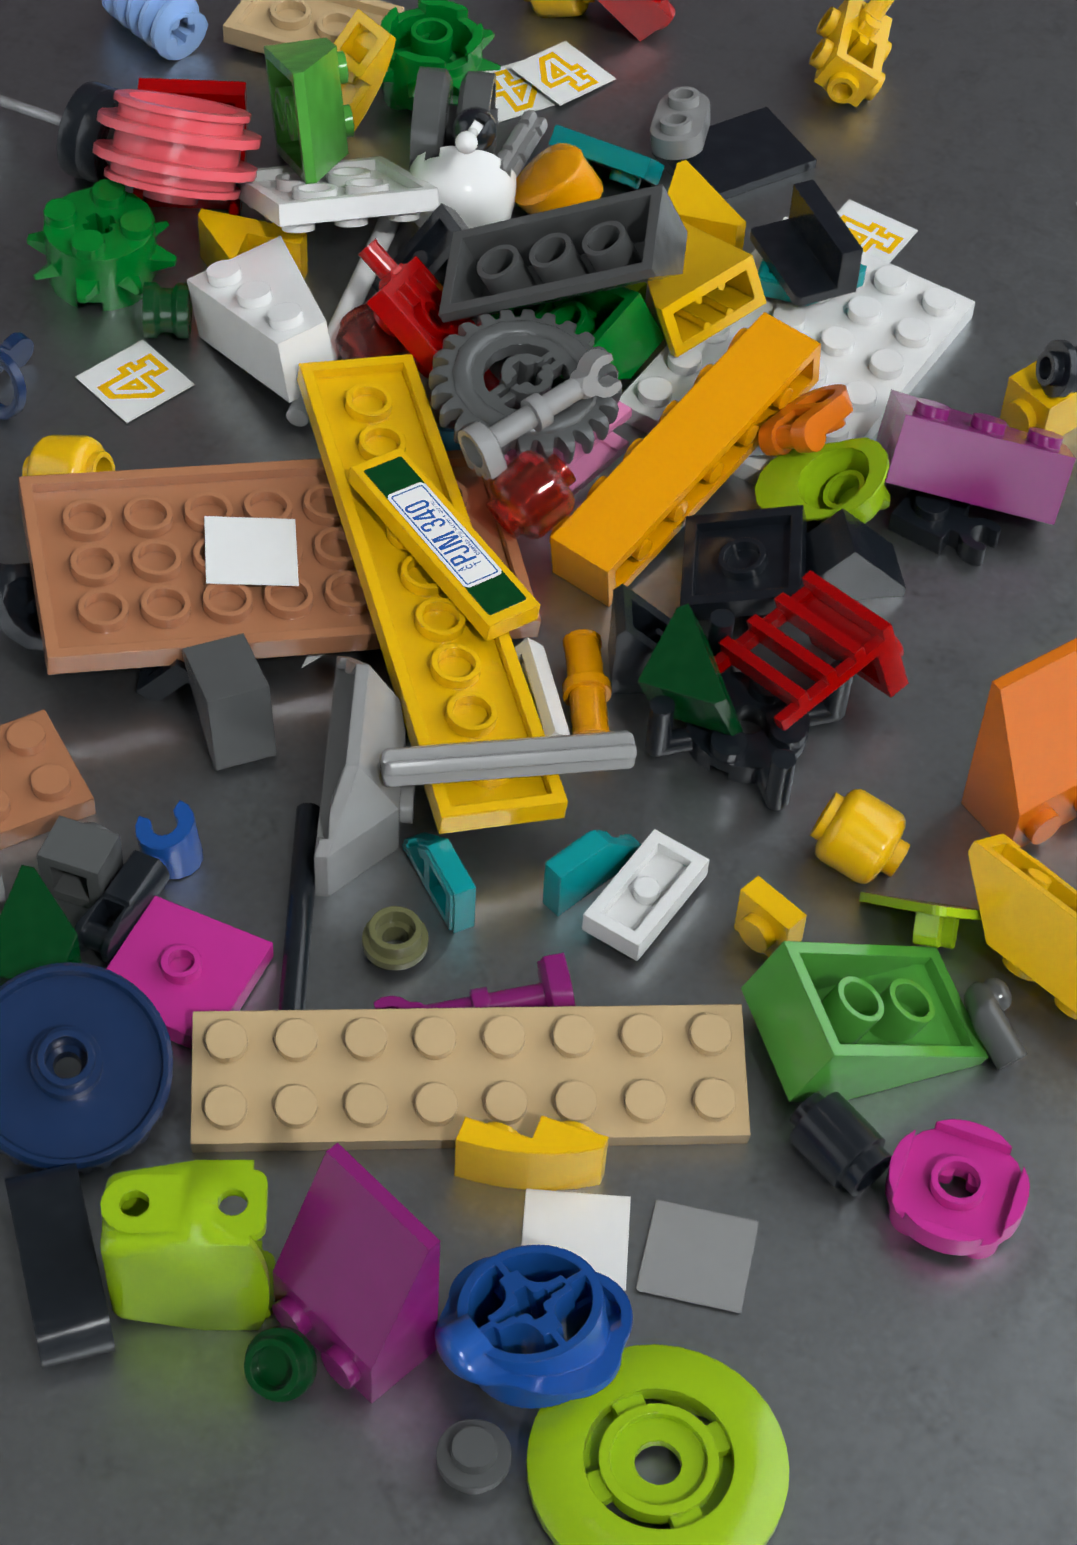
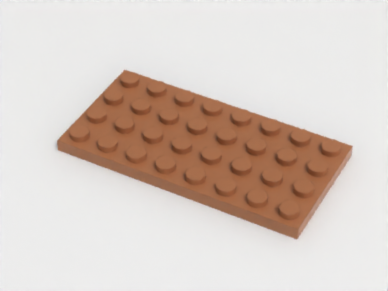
M462 450L446 451L473 529L533 595L501 485H499L498 476L494 479L486 480L483 476H478L475 469L468 467ZM321 458L19 477L20 506L48 675L169 666L176 659L184 662L181 651L183 648L244 633L256 659L381 649ZM204 516L295 519L299 586L206 584ZM538 614L537 620L510 631L511 639L538 637L541 624L540 615Z

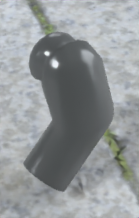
M989 978L983 983L977 981L970 985L964 995V1005L977 1036L997 1070H1001L1022 1059L1028 1053L1004 1013L1012 1003V995L1008 986L1000 979Z

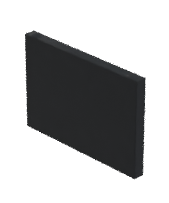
M768 107L709 126L703 150L694 157L683 160H666L652 153L665 166L664 168L672 177L677 163L687 160L725 200L816 168L817 161Z

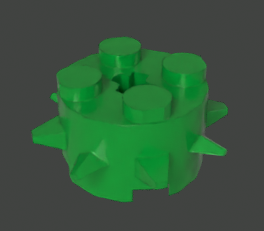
M418 0V8L398 13L395 7L381 21V26L396 38L393 55L381 84L384 92V101L391 109H408L413 111L415 86L420 66L445 68L449 71L453 79V104H458L461 81L468 71L501 70V65L483 57V49L494 39L495 34L489 29H483L481 23L477 25L469 19L468 8L461 4L448 0Z
M109 179L99 180L91 188L71 192L63 198L48 201L43 211V231L28 234L26 239L28 245L46 255L47 264L32 275L34 279L49 278L55 294L69 305L77 307V302L102 303L103 311H113L132 306L142 300L144 282H151L158 273V270L173 267L177 262V256L159 246L156 241V236L169 226L168 221L155 222V217L146 202L135 194L125 191L123 184Z

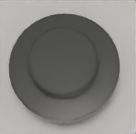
M482 1419L459 1421L447 1428L438 1441L436 1448L438 1471L447 1484L462 1493L471 1495L485 1493L497 1487L505 1479L510 1469L512 1452L509 1440L499 1427L489 1421Z

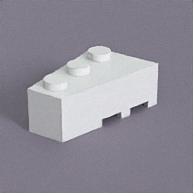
M281 236L232 259L217 261L211 264L206 271L187 279L199 337L290 403L302 397L297 382L299 363L334 360L326 319Z

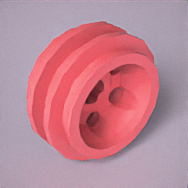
M118 89L114 92L113 98L119 102L118 107L101 108L97 112L96 121L104 126L115 129L114 139H98L93 143L92 153L102 159L111 161V164L104 168V176L114 182L144 190L143 196L146 198L179 205H197L198 199L236 200L240 197L241 189L236 186V183L253 182L257 178L258 168L240 160L241 151L258 150L262 144L261 135L244 129L245 123H249L252 114L244 109L178 94Z

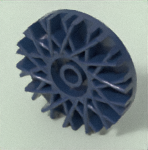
M67 962L43 965L25 971L0 986V1154H6L17 1165L23 1163L35 1168L36 1171L76 1163L78 1171H82L83 1174L92 1173L93 1168L100 1166L103 1169L109 1168L112 1165V1161L124 1154H127V1156L135 1151V1146L140 1142L144 1143L156 1122L161 1120L165 1105L168 1104L173 1078V1051L170 1036L160 1013L152 1001L137 986L121 975L105 968L84 963ZM71 1057L81 1064V1071L75 1077L60 1078L55 1074L54 1067L59 1060Z

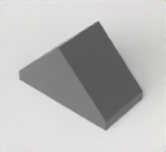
M244 633L183 648L181 650L214 771L276 756L277 749L270 686Z

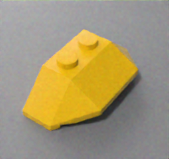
M1003 833L974 841L968 850V856L986 944L1003 956L1002 962L1010 972L1024 980L1035 981L1055 997L1054 1003L1059 1010L1077 1020V890L1040 861L1021 849V846Z

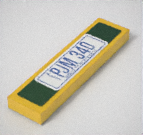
M401 447L350 467L349 483L486 641L538 619L541 604Z

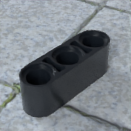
M76 1163L4 1178L42 1369L116 1352Z

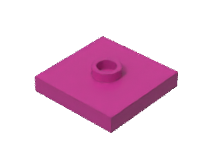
M155 895L106 969L121 975L144 992L160 1013L170 1040L192 1049L193 1011H240L274 957L273 943Z

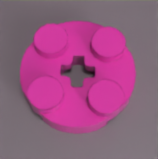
M961 1119L937 1121L934 1129L922 1131L916 1136V1130L906 1135L893 1152L885 1182V1194L890 1206L889 1218L892 1226L899 1233L910 1236L921 1245L940 1253L957 1256L966 1255L969 1258L978 1260L993 1255L998 1245L1009 1239L1017 1230L1029 1198V1177L1025 1167H1023L1021 1173L1018 1163L1010 1155L1012 1146L994 1130L981 1124ZM953 1176L962 1177L967 1180L966 1190L973 1193V1195L963 1198L951 1196L946 1193V1190L940 1186L939 1182L949 1184Z

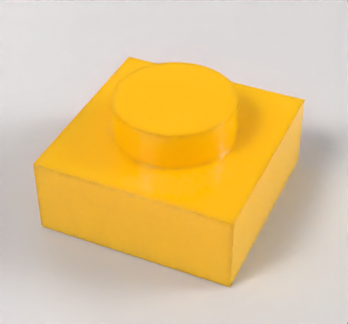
M757 876L740 889L734 929L739 932L742 940L748 947L770 957L783 941L802 942L807 915L760 876Z

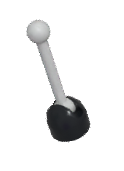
M469 107L459 113L452 127L457 150L463 154H470L475 150L484 151L491 146L497 134V124L489 111L481 107ZM476 117L480 118L486 124L482 125L481 123H479L477 120H475Z

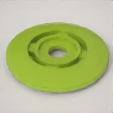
M651 1344L624 1347L618 1374L608 1386L589 1397L570 1400L552 1407L540 1408L535 1417L528 1440L526 1474L530 1498L543 1529L555 1545H766L774 1534L782 1516L789 1488L787 1446L780 1425L766 1401L739 1373L722 1362L700 1352L677 1346ZM645 1399H653L661 1403L646 1404ZM694 1415L706 1418L711 1423L708 1425H704V1423L701 1422ZM651 1446L668 1448L678 1457L681 1471L673 1481L667 1484L656 1485L649 1483L636 1470L635 1459L637 1455L645 1448ZM613 1502L621 1512L633 1519L650 1524L669 1523L671 1529H652L635 1525L614 1514L606 1505Z

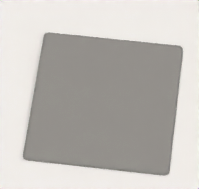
M656 1200L636 1290L741 1313L759 1222L668 1201Z

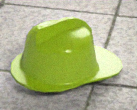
M855 438L841 442L825 443L821 451L813 453H799L792 449L788 454L772 459L761 471L755 485L756 502L761 509L803 505L807 521L816 520L819 523L824 522L843 508L866 524L875 517L879 510L890 506V494L885 486V479L889 470L888 453L879 442L869 438Z

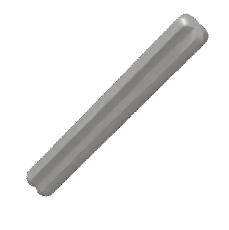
M627 730L394 747L382 751L380 768L382 779L386 786L401 787L630 769L635 764L637 749L633 734Z

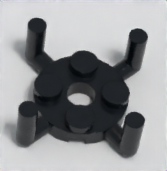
M717 609L710 615L707 640L714 656L721 652L718 642L727 635L731 638L733 637L735 616L727 609ZM836 660L830 665L835 668L844 660ZM733 665L721 673L739 721L755 723L762 729L757 733L745 734L742 731L730 736L684 722V727L672 729L675 711L674 701L665 695L652 698L649 706L645 748L649 755L659 758L689 752L692 758L708 771L710 770V765L728 772V780L744 784L757 783L766 806L773 811H781L789 804L797 758L804 752L809 728L843 719L847 710L853 677L785 731L776 725L774 716L788 705L743 672H736Z

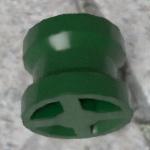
M144 282L142 294L144 338H157L161 333H174L179 339L191 338L192 302L187 282H178L173 288H161L156 282Z

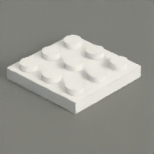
M382 156L341 160L317 183L305 184L289 165L258 168L257 178L253 182L236 183V186L241 189L240 200L246 203L249 208L255 209L265 216L266 220L282 227V231L287 233L311 232L315 230V223L335 221V225L339 227H361L368 224L369 217L387 216V220L394 222H410L420 219V212L435 211L438 207L437 187L413 177L409 171Z

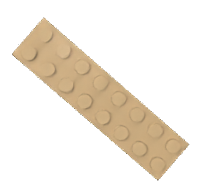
M742 1004L193 1011L190 1142L192 1153L325 1151L337 1142L345 1150L455 1148L456 1137L465 1117L484 1123H503L515 1129L519 1134L533 1138L541 1116L560 1122L576 1121L588 1126L595 1133L609 1137L608 1146L747 1144L751 1136Z

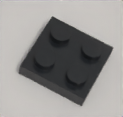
M796 505L686 516L680 606L689 603L697 620H709L711 613L717 609H727L735 617L753 616L755 613L757 615H765L777 608L774 599L782 592L791 597L804 586L801 577L805 575L807 519L804 506Z

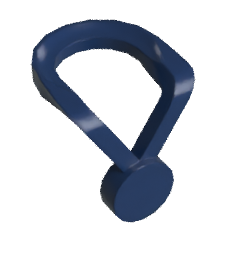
M21 332L11 334L0 344V373L4 369L7 371L14 388L12 403L9 406L0 403V420H7L23 411L26 404L27 389L24 376L19 368L23 367L31 358L34 351V343Z

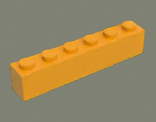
M766 312L748 329H740L733 337L727 352L714 365L708 364L700 371L689 392L680 401L674 400L665 408L658 424L644 439L637 438L632 442L623 457V461L608 477L603 475L595 481L588 492L586 500L573 514H565L557 521L549 538L552 572L610 607L613 589L621 584L628 587L685 526L686 516L695 515L759 446L758 435L763 423L796 398L809 392L819 381L821 343Z

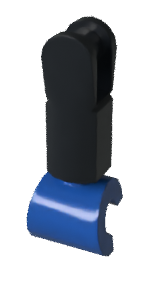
M179 800L173 810L177 827L167 835L155 834L151 820L142 816L138 817L135 832L140 852L134 850L102 896L78 920L74 929L78 934L80 952H86L89 949L101 953V959L104 962L110 964L154 896H159L170 879H182L192 875L199 869L203 861V849L194 813L188 804ZM110 920L114 921L111 928L106 926Z

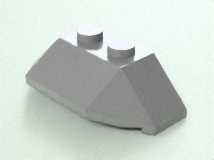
M337 656L314 854L315 896L329 897L396 851L399 847L401 823L413 824L415 785L388 787L383 782L380 768L382 751L387 748L411 746L405 728L401 701L370 665L345 656Z

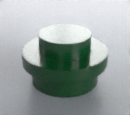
M288 1326L268 1328L257 1334L247 1347L244 1360L245 1377L251 1388L262 1397L274 1402L291 1401L303 1395L315 1380L317 1373L315 1350L308 1338L294 1328Z

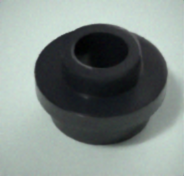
M1067 340L1051 341L1037 359L1036 377L1043 391L1049 397L1064 398L1070 393L1077 392V346H1073Z

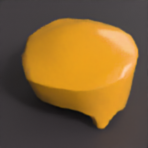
M557 143L537 154L516 178L515 203L531 215L600 199L603 192V184L584 157L581 149L571 144Z

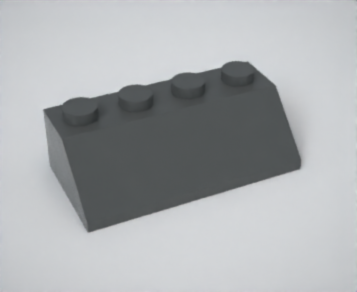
M663 184L453 232L438 315L443 323L475 319L483 314H499L500 310L509 309L513 311L683 274L688 232Z

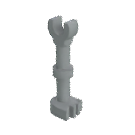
M591 349L581 357L576 370L571 373L568 380L543 395L533 393L521 401L520 409L489 428L481 422L475 421L458 432V441L468 467L475 469L476 474L480 477L483 476L486 480L494 479L508 470L502 447L532 429L542 431L554 423V416L581 399H588L594 396L607 398L618 393L622 388L621 380L606 375L598 381V372L604 365L609 364L613 360L612 354L601 349Z

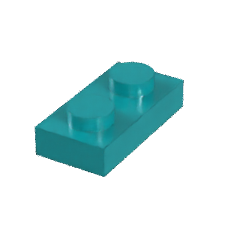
M557 124L554 127L548 144L552 146L557 143H567L578 147L592 168L594 163L611 169L610 180L634 189H639L641 181L657 186L665 167L650 157Z

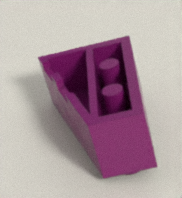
M892 389L876 441L888 453L889 470L885 479L886 483L1051 525L1055 524L1076 457L1069 448L1062 444L1063 437L1052 431L1030 427L1027 433L1009 427L1006 421L983 413H973L971 415L933 400L917 398Z

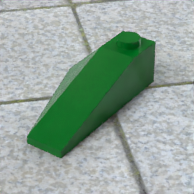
M626 287L512 311L515 317H520L523 309L533 310L535 318L541 319L545 313H551L556 316L555 323L558 325L563 324L565 321L577 324L575 334L589 332L595 337L594 347H603L612 354L613 360L610 363L619 371L617 379H631L665 339L641 294ZM500 313L491 316L495 320L499 319Z

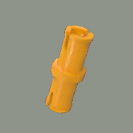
M589 629L571 631L565 635L562 641L567 678L562 683V698L565 704L570 706L572 734L610 732L607 702L611 699L612 689L609 678L603 672L601 636Z

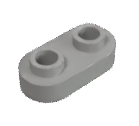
M683 86L670 90L668 95L660 99L650 127L651 151L655 156L666 160H683L694 157L703 150L711 122L710 100L706 95L699 93L693 87Z

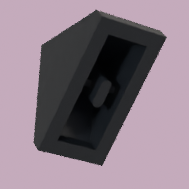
M842 508L807 533L805 574L811 570L855 600L905 595L906 587L893 544Z
M624 584L613 589L608 641L612 693L644 694L637 681L671 618Z

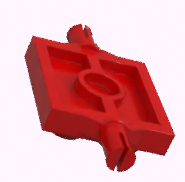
M375 238L358 254L381 280L379 282V291L366 303L374 311V318L380 328L388 335L397 337L413 355L418 371L429 379V374L433 370V356L439 350H442L443 339L452 334L458 335L459 325L465 322L476 324L472 319L443 323L438 315L443 286L417 256L407 264H397ZM488 369L484 373L483 378L485 387L490 392L499 386V380Z

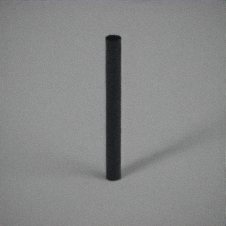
M302 803L296 808L278 1010H305L315 898L314 854L320 807L314 803Z

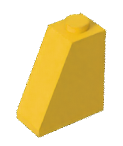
M685 222L683 224L688 234L683 274L647 281L670 354L676 358L767 303L752 254Z

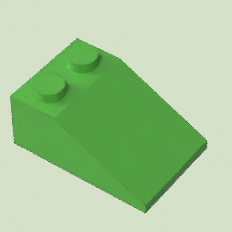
M327 38L264 46L277 153L305 184L317 183L349 154L347 137L354 136L352 110L349 104L343 105L341 84L348 83V66L343 51L337 52V46Z
M783 941L741 987L789 1102H803L817 1092H820L824 1097L831 1093L839 1092L846 1100L978 1066L988 1058L986 1050L975 1032L968 1012L936 947Z

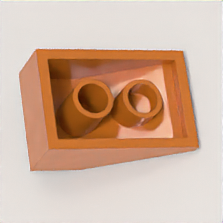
M1077 638L993 680L991 683L961 804L991 836L1003 833L1021 846L1020 848L1031 842L1034 845L1045 842L1056 833L1060 826L1077 818Z

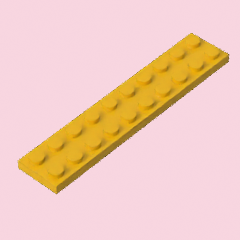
M405 354L299 363L297 382L395 695L401 701L405 728L411 746L544 737L545 734L510 633L507 632L486 641L349 483L351 466L401 447L472 527L413 355ZM559 774L424 785L439 834L560 819L565 817L568 805Z

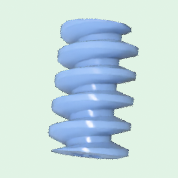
M102 0V6L110 16L117 19L124 27L130 29L135 36L141 38L146 45L155 49L160 56L167 60H181L189 56L199 47L206 35L208 22L206 17L199 12L196 0Z

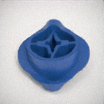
M526 1245L511 1248L494 1256L477 1260L465 1267L456 1276L451 1284L446 1305L436 1325L435 1341L438 1353L449 1370L468 1382L478 1384L485 1393L495 1400L519 1408H546L594 1395L613 1381L620 1369L622 1353L632 1330L633 1313L630 1300L624 1290L611 1278L595 1272L593 1267L577 1254L556 1246Z

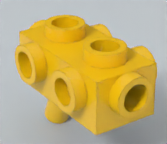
M844 0L838 9L831 6L821 18L816 33L823 38L813 50L809 59V65L817 69L814 82L822 86L834 102L840 104L849 103L857 107L864 98L868 101L872 100L882 87L886 76L882 72V66L892 48V43L888 41L892 18L885 14L895 0H870L868 3L863 0Z

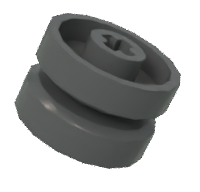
M420 66L412 111L409 172L411 164L418 155L426 152L425 160L439 157L440 147L455 146L452 134L453 123L459 113L466 108L481 107L489 111L496 121L498 130L495 73L468 71L461 81L458 104H453V79L449 71L445 68ZM476 117L475 120H477L479 123H481L482 125L486 124L480 118ZM497 134L491 146L484 151L495 155Z

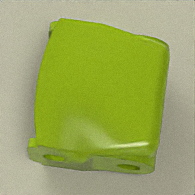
M193 1160L117 1172L108 1178L100 1202L102 1214L100 1250L111 1307L117 1316L121 1319L197 1330H259L264 1320L273 1313L272 1305L275 1303L273 1269L276 1262L272 1253L263 1250V1242L259 1240L265 1235L267 1227L268 1181L263 1172L254 1170V1160ZM230 1196L241 1197L247 1202L245 1210L238 1215L224 1214L219 1209V1205L225 1198Z

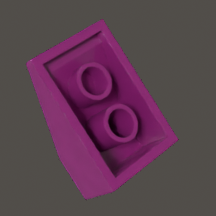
M337 1142L326 1151L273 1269L275 1302L272 1305L273 1313L281 1326L294 1328L308 1338L321 1353V1360L327 1372L341 1387L349 1390L354 1386L372 1404L437 1350L435 1329L438 1322L440 1240Z

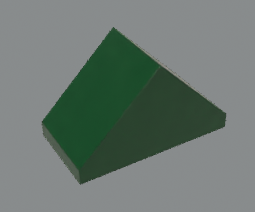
M689 603L676 608L637 682L649 702L652 698L659 695L670 697L675 703L674 719L730 736L742 732L741 723L702 627Z

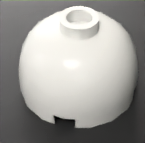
M456 146L440 147L439 157L425 160L426 152L418 155L411 164L410 173L413 177L424 180L438 188V206L443 203L456 210L469 229L511 218L517 188L516 174L512 168L509 175L500 169L501 159L496 155L483 150H475L470 154H463L457 150ZM434 211L420 212V219L414 222L420 228Z

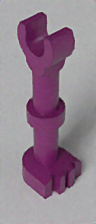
M563 952L543 956L540 961H537L540 981L537 984L489 993L486 986L469 989L470 996L426 1005L416 1001L409 1002L402 997L386 996L374 1002V1009L562 1007L576 1005L572 982Z

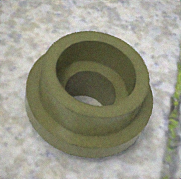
M390 906L379 910L366 924L362 933L364 954L374 965L386 970L396 971L413 967L424 958L428 950L429 936L425 924L417 914L405 907ZM391 940H399L404 943L390 944L387 942Z

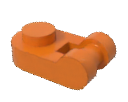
M834 384L809 391L796 398L764 422L760 427L758 435L759 446L762 452L767 456H780L788 454L792 448L799 453L821 451L826 442V434L842 428L846 424L845 418L853 411L847 387L842 384Z

